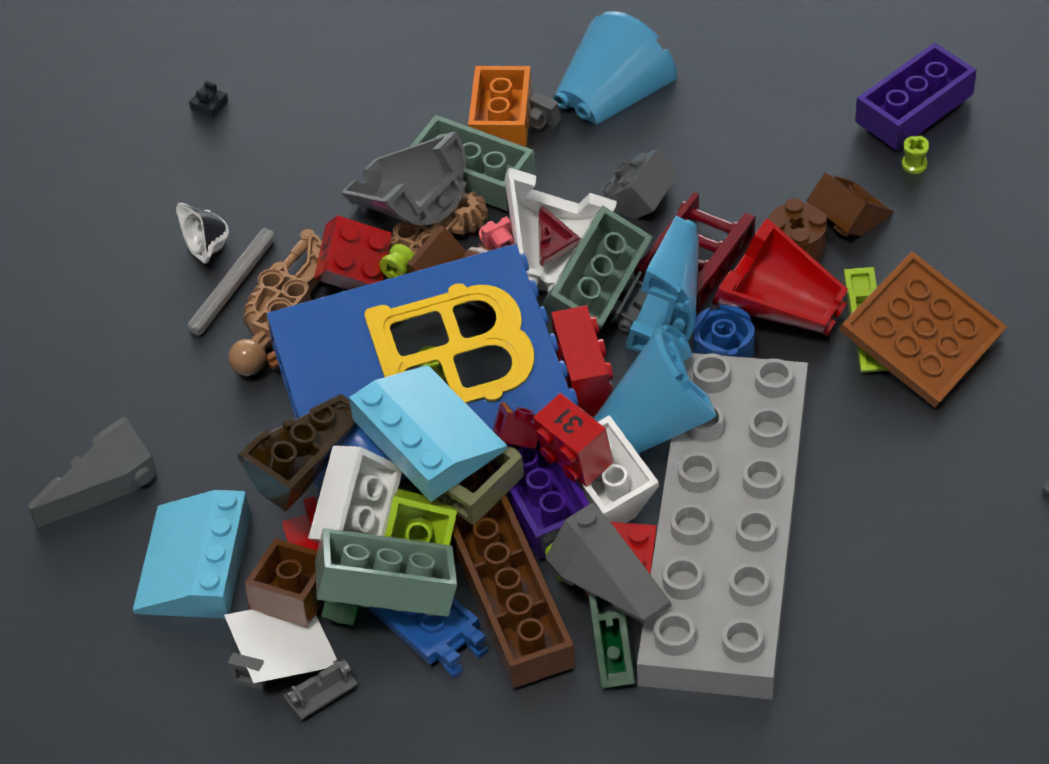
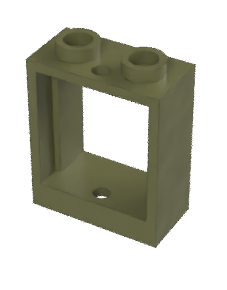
M507 447L506 451L492 460L502 467L474 494L460 484H457L436 498V500L457 509V515L475 525L524 477L522 456L513 447Z

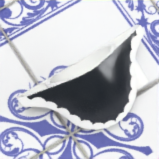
M178 203L176 212L185 242L195 257L204 264L208 263L211 255L223 248L229 234L228 226L221 217L211 213L210 210H201L185 203Z

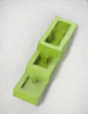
M874 267L844 269V284L848 289L846 297L849 316L877 288ZM855 344L861 373L889 371Z

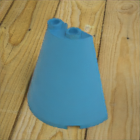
M616 11L604 12L602 15L596 16L588 25L553 96V100L558 102L559 108L569 110L573 107L580 118L597 125L677 79L676 66L669 50L665 49L663 51L656 41L659 37L647 25L625 13Z
M676 216L646 270L641 291L648 294L637 320L633 322L630 328L625 348L641 352L656 329L661 325L663 327L665 324L673 326L686 336L687 341L690 339L696 324L699 255L698 227L694 222Z
M667 324L657 328L593 418L598 422L610 415L638 454L708 422L717 416L709 395L692 382L687 374L683 362L693 354L686 336L673 326Z

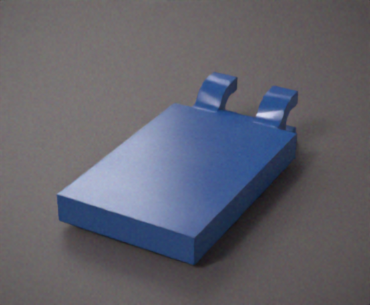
M455 597L453 598L449 616H429L424 613L398 612L392 609L368 607L376 617L429 665L438 659L452 678H455L464 671L463 667L457 662L461 657L456 650L465 643L478 659L489 652L488 647L483 643L486 640V635L478 630L480 627L479 619Z

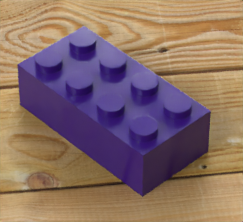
M934 42L857 97L855 122L895 150H898L904 145L906 138L919 135L974 94L977 69Z
M539 440L536 449L505 443L507 447H513L520 453L524 470V477L506 493V496L525 537L539 560L546 557L545 550L554 542L564 521L590 503L577 481H571L562 471V467L555 462L553 464L549 463L541 455ZM491 460L495 471L502 467Z

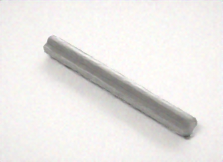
M267 228L260 230L189 321L187 326L190 333L200 336L274 242L275 236L272 230Z

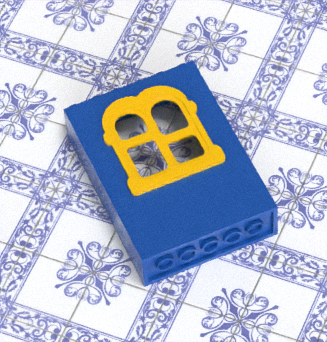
M512 244L266 313L270 339L295 419L308 414L311 408L340 394L349 399L350 396L374 380L402 373L409 368L437 361L442 365L448 386L491 430H493L500 402L507 403L511 410L522 407L533 411L536 415L559 393H562L578 406L575 390L573 388L568 389L565 380L568 378L566 365L563 360L558 361L556 355L558 344L554 333L549 334L546 328V324H548L546 310L544 306L539 307L536 298L539 297L536 282L534 279L529 280L526 271H529V264L525 253L520 254L517 244ZM471 301H482L489 304L496 313L495 325L484 334L464 338L460 333L453 308ZM438 312L442 317L449 342L439 347L401 356L397 351L390 326L396 322ZM494 345L502 347L509 353L512 358V367L506 376L470 388L462 386L453 361L456 355ZM358 425L341 445L362 447L391 461ZM328 463L315 479L319 496ZM402 472L400 480L405 479V478H408V477Z

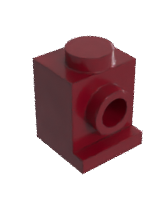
M500 402L492 431L504 443L536 449L538 439L535 435L534 412L522 407L511 410L507 403Z

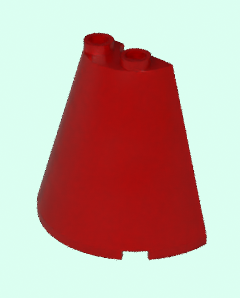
M766 218L755 233L743 258L734 271L730 270L719 286L712 305L720 308V305L738 307L747 312L749 316L828 336L836 322L832 319V316L839 318L847 304L842 299L848 289L779 227Z

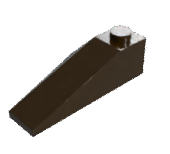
M342 394L311 408L309 413L295 420L290 418L283 422V426L271 432L266 430L259 433L238 454L240 463L260 495L285 512L302 496L329 462L332 447L341 446L358 425L352 419L350 400Z

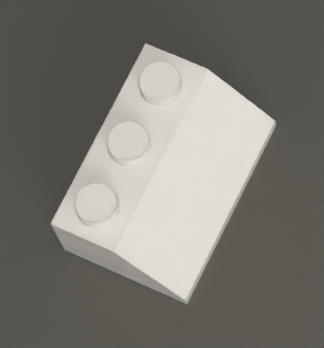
M609 415L598 421V423L606 428L614 463L587 488L578 480L576 481L590 504L593 502L610 522L627 523L636 518L659 487V482Z
M333 446L308 539L319 543L323 528L385 536L393 496L398 489L402 471L393 462L362 447Z

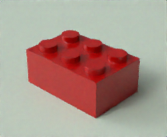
M587 305L551 312L552 331L558 344L556 355L558 361L563 360L566 365L568 378L565 380L568 389L573 388L575 390L579 408L591 417L596 416L613 392L610 381L613 380L612 367L610 362H605L603 357H606V350L603 339H598L596 334H599L596 316L590 317Z

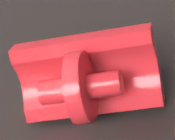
M507 216L502 218L497 224L489 221L481 227L479 238L483 246L494 250L514 244L511 221Z

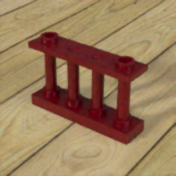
M693 192L687 201L681 203L676 216L692 222L695 220L728 234L724 241L721 240L719 242L698 234L699 247L714 253L710 260L706 259L703 261L698 259V272L700 273L697 280L696 313H699L752 241L755 235L756 216L745 212L738 222L731 223L699 210V193ZM674 218L635 267L634 274L637 275L639 271L642 272L638 279L643 282L646 270Z

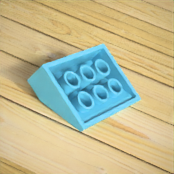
M429 365L374 380L349 397L352 419L430 502L507 450V445Z
M212 490L157 507L133 606L134 614L226 619L224 615L231 612L251 517L246 491Z

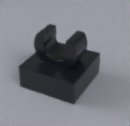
M205 81L203 87L197 90L194 97L189 101L190 110L214 118L228 102L227 93L217 90L216 84Z

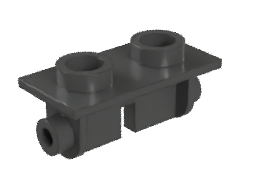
M641 271L637 273L633 280L629 278L621 292V295H623L621 300L617 299L609 314L611 318L606 328H609L614 322L621 331L628 332L633 322L637 320L640 313L639 309L642 308L648 294L641 291L643 282L638 280L642 273Z
M335 660L333 665L316 676L311 677L297 687L292 686L290 688L291 691L283 696L302 720L353 689L358 683L350 675L349 671L351 669L346 660Z

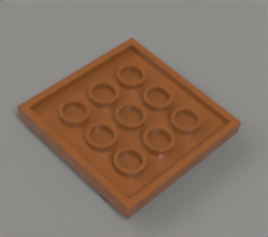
M911 251L845 320L839 331L936 408L1008 326Z

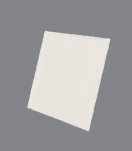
M255 610L224 615L241 655L264 660V664L259 671L247 667L253 683L326 669L333 665V661L337 660L316 614L308 627L268 616Z

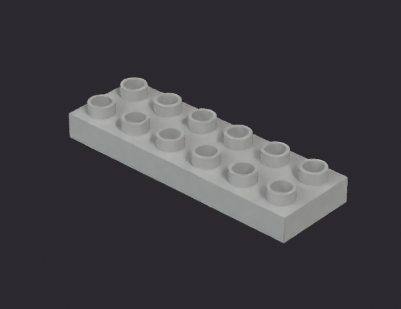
M692 353L693 355L683 362L687 374L692 382L709 395L717 416L708 422L671 438L651 576L671 601L672 606L643 624L637 661L638 686L773 700L807 389L808 363L783 361L781 359L721 356L712 353Z

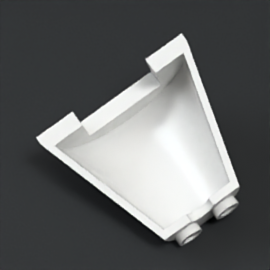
M509 167L505 175V188L514 244H517L519 253H525L527 257L529 271L526 272L529 280L534 279L538 290L548 291L547 293L549 294L575 248L544 267L539 265L538 212L540 207L544 206L581 238L601 206L603 205L614 211L617 201L589 193L578 204L533 190L536 183L535 175Z

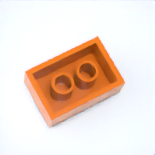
M475 66L468 127L527 147L530 119L528 114L531 109L529 98L532 96L531 66Z

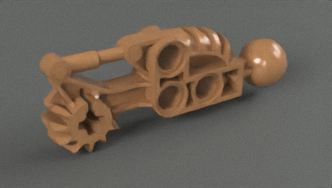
M464 190L463 196L455 210L448 217L434 223L429 228L404 221L398 223L393 229L388 255L390 249L395 244L405 245L416 254L439 225L445 227L452 236L454 234H461L464 238L469 233L476 235V231L485 225L489 217L484 198L477 196L476 191L467 194ZM383 274V280L389 279L385 274Z
M303 230L300 233V241L289 252V256L283 262H276L270 269L264 270L259 274L258 285L248 297V302L244 307V324L250 329L254 337L252 339L239 340L232 345L229 351L228 362L237 374L242 376L257 374L264 368L266 363L265 349L274 350L270 339L266 313L311 301L310 294L320 282L314 279L322 243L313 230ZM307 250L306 263L296 275H290L288 269Z

